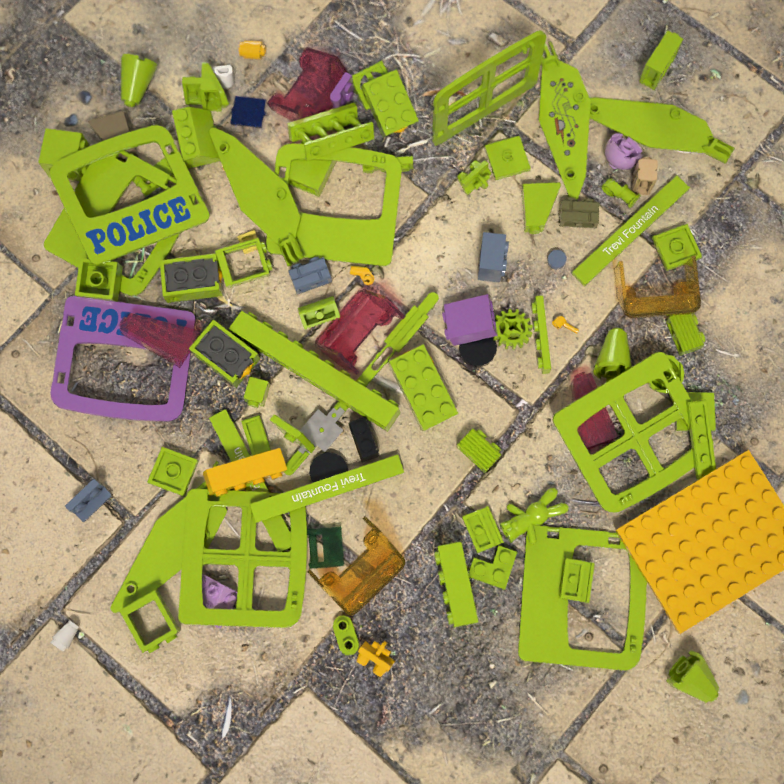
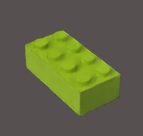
M424 344L388 362L421 431H425L459 414Z
M456 542L437 546L434 558L436 566L440 565L441 571L438 572L440 585L445 587V592L442 593L444 605L448 604L449 612L446 613L448 624H452L453 628L478 623L462 543Z

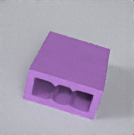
M488 294L444 304L445 312H442V316L447 324L445 336L453 346L498 336L493 302Z

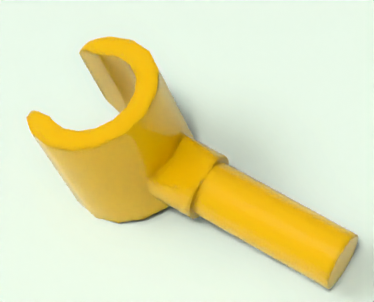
M558 316L552 322V325L557 329L564 326L576 334L579 331L567 323L566 319L562 316Z

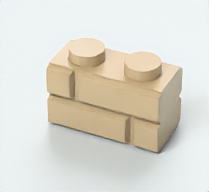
M643 157L638 160L632 174V191L640 195L651 193L657 181L658 161L656 159Z

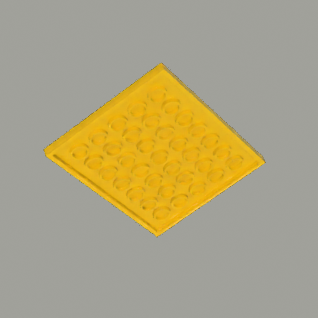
M749 450L615 530L678 634L685 632L784 571V505Z

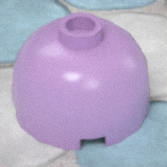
M614 134L606 144V159L612 168L628 170L634 167L638 160L643 157L641 155L642 149L633 139L628 137L626 140L621 138L623 134Z

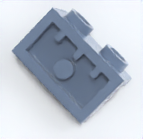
M93 479L65 507L69 512L76 514L82 522H85L112 497V494L99 481Z

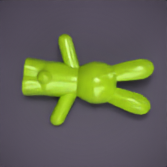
M548 489L540 500L530 504L525 512L513 504L507 505V510L516 516L501 523L500 528L510 543L527 531L529 542L535 544L537 539L534 525H541L550 517L568 512L569 506L565 503L556 504L549 508L546 507L557 497V489Z

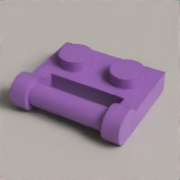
M345 72L330 94L333 109L346 105L354 96L352 75Z

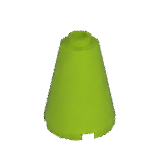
M133 54L122 55L121 101L124 102L125 106L134 108L135 105L140 104L157 69V63L147 58L145 60L140 59L139 56Z
M617 327L608 331L593 369L594 375L597 378L601 379V377L607 378L606 381L632 367L628 336L622 328Z

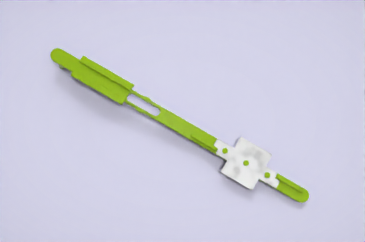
M429 293L418 307L414 305L384 340L386 346L360 375L359 380L368 385L384 365L389 362L394 353H399L429 318L427 316L428 312L435 308L434 305L439 300L437 293ZM388 347H391L393 352L378 370H373L372 365ZM338 402L327 416L318 409L300 431L315 447L318 446L326 452L342 433L343 429L336 422L349 407ZM301 446L287 462V471L284 473L289 476L294 474L310 455V452Z

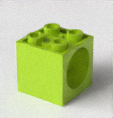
M46 128L38 163L48 177L51 178L50 170L56 161L90 145L82 133ZM89 165L69 174L68 180L80 181Z

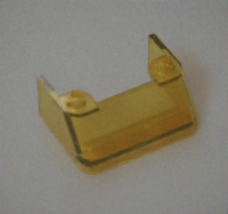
M692 256L686 262L687 282L677 283L673 288V295L636 298V292L632 287L625 286L623 261H619L614 268L617 300L624 315L628 318H646L696 313L701 307L696 256Z
M366 516L362 519L371 528L363 540L367 550L340 576L330 571L319 579L310 569L307 571L337 605L350 616L357 614L405 566L404 557L382 531Z

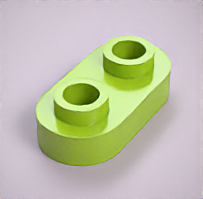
M339 616L333 622V629L339 649L345 655H353L359 649V641L353 622L347 616ZM341 622H345L347 625L344 630L339 628ZM347 641L352 642L353 646L351 649L345 647Z

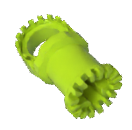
M608 178L601 186L604 193L610 197L615 196L617 199H622L628 204L629 208L641 196L629 189V185L625 184L621 187L611 178Z

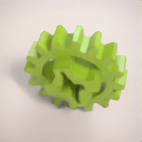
M511 309L508 310V313L501 311L500 316H495L498 336H494L493 340H499V346L505 344V349L512 346V349L515 350L516 345L522 348L523 342L527 344L532 336L531 330L533 325H528L531 319H525V313L519 315L518 309L515 313H512Z

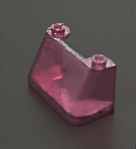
M306 47L299 58V64L303 70L285 97L282 94L275 93L271 96L267 105L271 110L291 122L333 109L330 94L345 72L348 73L338 56Z

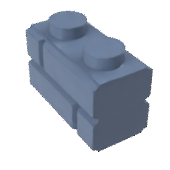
M324 257L312 258L309 260V263L304 265L301 263L295 264L288 270L297 295L332 282Z

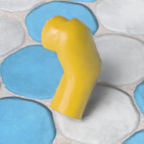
M351 266L350 275L360 276L365 285L374 283V276L367 267Z

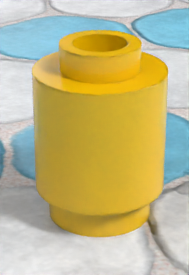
M245 40L240 42L239 56L244 57V59L262 60L263 56H266V45H263L262 41Z

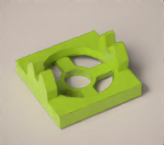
M382 61L352 75L354 93L357 94V99L362 103L365 111L369 110L370 107L363 95L362 89H360L361 80L365 75L368 82L375 79L371 72H377L381 76L387 74L388 72Z

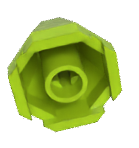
M690 651L688 652L690 655L688 658L682 656L672 666L668 673L671 679L667 678L666 682L671 687L705 703L713 702L719 695V686L705 659L699 653Z

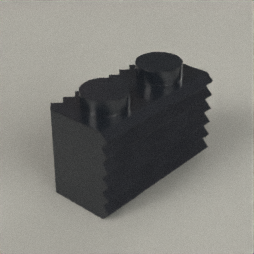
M363 417L349 422V428L361 462L377 458L379 451L367 418Z

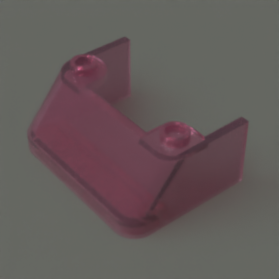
M362 289L355 293L339 312L340 318L333 319L315 341V346L343 369L357 375L359 371L354 367L357 363V355L354 353L377 325L386 326L391 323L394 316L400 319H404L406 316L387 296Z

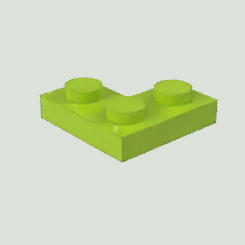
M498 546L492 564L473 558L468 573L469 578L505 590L517 552Z

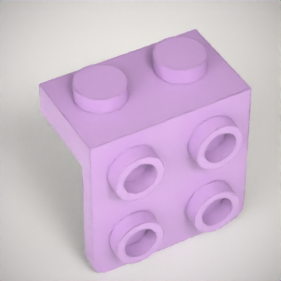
M202 574L204 607L208 609H232L237 599V592Z

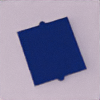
M235 96L234 105L231 108V125L262 128L263 119L266 116V99Z

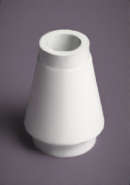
M69 620L52 637L53 640L50 643L64 652L66 648H69L79 627Z

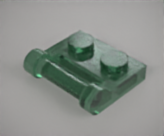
M342 528L307 529L310 550L309 569L344 567ZM316 535H322L324 562H318Z

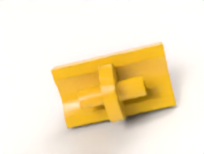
M385 640L381 645L376 641L372 645L365 641L358 650L357 662L362 666H366L369 660L376 663L372 671L379 677L386 671L389 672L395 660L389 657L391 651L385 648L388 643Z

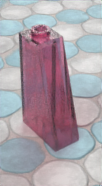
M130 313L128 317H123L119 324L122 335L181 368L190 354L189 348L200 336V332L197 330Z
M585 372L574 376L571 382L573 402L597 388L592 373L585 374ZM606 407L588 418L577 429L587 450L611 442L618 437Z

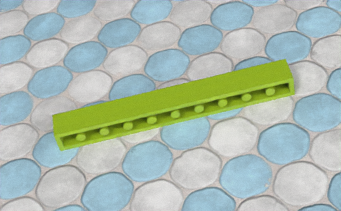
M241 311L229 327L230 332L238 339L361 416L366 417L388 432L400 415L399 405L391 399L385 400L382 398L383 395L375 389L369 390L366 388L367 385L361 380L357 379L355 381L351 379V375L342 369L338 371L334 368L335 365L328 360L322 361L319 359V355L312 350L306 351L303 349L304 346L298 341L294 340L292 342L288 340V336L283 332H275L270 324L265 321L263 323L259 322L258 318L251 312L246 314Z

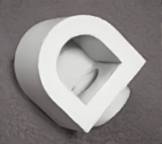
M231 65L213 67V71L223 89H229L233 86L234 80Z

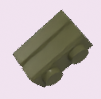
M566 198L561 201L559 227L597 228L599 224V202H594L593 199L576 201L575 198Z

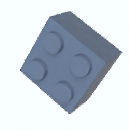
M483 232L478 280L500 283L501 276H505L506 258L509 248L506 234Z

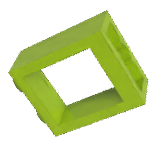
M667 30L647 61L639 80L640 83L655 91L676 58L683 38L677 33Z
M259 238L215 250L227 288L271 276L269 271L273 269L270 260H266L264 255L267 249L264 241L260 242ZM257 246L264 271L233 280L226 255Z
M158 589L119 610L142 653L147 650L149 654L160 648L159 643L164 640L167 643L177 638L176 633L180 632ZM155 601L171 631L146 645L130 614Z

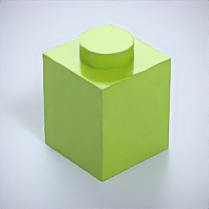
M249 377L243 397L248 406L253 408L264 407L270 389L269 382Z

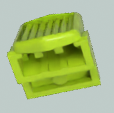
M202 62L201 77H182L185 105H203V109L210 111H221L229 105L224 89L207 62Z

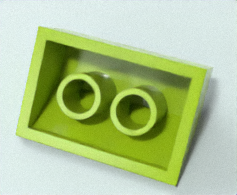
M195 107L173 110L172 114L181 154L187 169L219 162L220 158L209 134L210 129L214 127L211 111Z

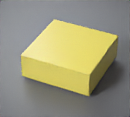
M255 230L237 236L240 243L258 238ZM255 246L244 249L243 252L245 255L258 249Z

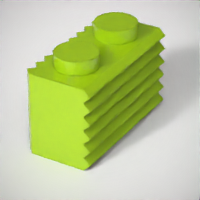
M334 296L298 308L300 319L306 330L311 328V326H318V324H325L329 320L332 321L333 319L340 318Z
M690 310L670 316L666 320L667 327L680 356L699 350L705 345V336L697 328V317L695 314L692 315Z
M472 428L457 444V448L483 473H486L501 457V449L493 442L490 444L485 439L487 436L478 429L476 431Z

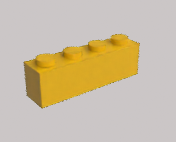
M277 448L206 469L203 472L209 494H216V497L227 494V490L233 488L235 491L246 488V484L253 483V485L264 483L266 478L271 477L272 480L281 478L283 473L287 471L281 449Z

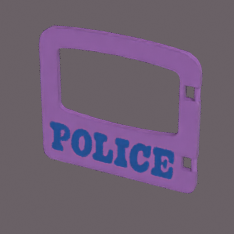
M77 296L68 297L64 306L51 386V399L53 403L61 409L109 418L166 422L177 419L181 415L184 406L191 355L189 348L192 345L195 326L194 314L184 310ZM68 316L75 317L73 326H67ZM77 344L117 345L172 355L174 364L167 404L142 405L118 403L70 394L68 392V384L75 346ZM59 373H66L64 384L57 383Z

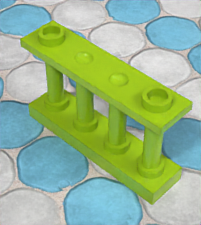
M355 103L287 123L290 141H303L307 161L374 140L373 123L369 122L362 125L358 121V111ZM352 124L354 126L353 128L347 130L343 128V126ZM335 129L338 132L331 135H328L326 133L327 131ZM319 135L321 138L311 141L309 137Z

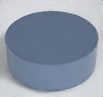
M553 250L548 255L547 263L552 269L559 270L565 266L567 257L563 251Z

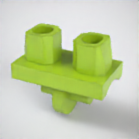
M475 160L470 165L471 173L461 172L457 176L458 182L461 184L465 194L469 195L474 189L477 190L480 187L483 189L489 187L487 180L490 179L491 171L488 168V162L485 160L482 163Z

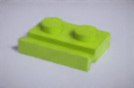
M489 506L462 516L477 554L504 543Z
M565 558L560 599L590 602L595 563Z

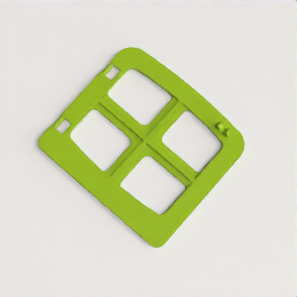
M536 31L460 76L437 93L433 101L432 142L435 146L442 144L535 86L546 42L544 31ZM530 48L528 57L495 77L496 66L521 52L526 54L527 49ZM526 68L524 78L519 83L492 100L493 90L497 85ZM482 76L481 85L477 89L449 105V98L454 93ZM480 97L479 107L475 111L448 125V116Z
M656 352L559 410L552 417L553 424L596 500L608 512L617 513L644 500L694 468L692 448L663 468L649 445V438L678 419H683L689 430L686 402H691V399L672 368L673 366L668 357L663 352ZM666 370L669 371L673 378L669 382L663 374ZM660 379L670 395L673 405L645 423L639 424L626 404L624 395L646 383ZM607 405H610L624 429V434L614 442L590 455L577 429L588 418ZM634 449L646 468L649 477L618 494H612L599 469L626 451Z
M191 489L187 493L178 611L179 621L185 625L288 628L295 625L301 617L306 579V506L289 512L291 526V550L289 552L258 551L255 547L256 523L250 504L281 493L227 490L228 493L220 496L219 501H207L208 495H210L208 489ZM211 507H240L242 509L241 538L238 549L223 550L206 549L204 547L206 523ZM203 565H234L238 568L237 606L235 609H208L204 607L202 597ZM256 567L289 568L288 594L284 610L263 611L252 609L253 575Z

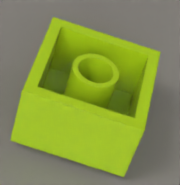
M80 258L75 296L118 302L123 266L118 262L112 261L97 266L93 265L89 259Z

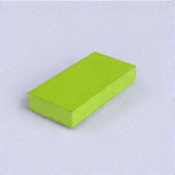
M260 415L242 420L241 423L252 456L271 451Z

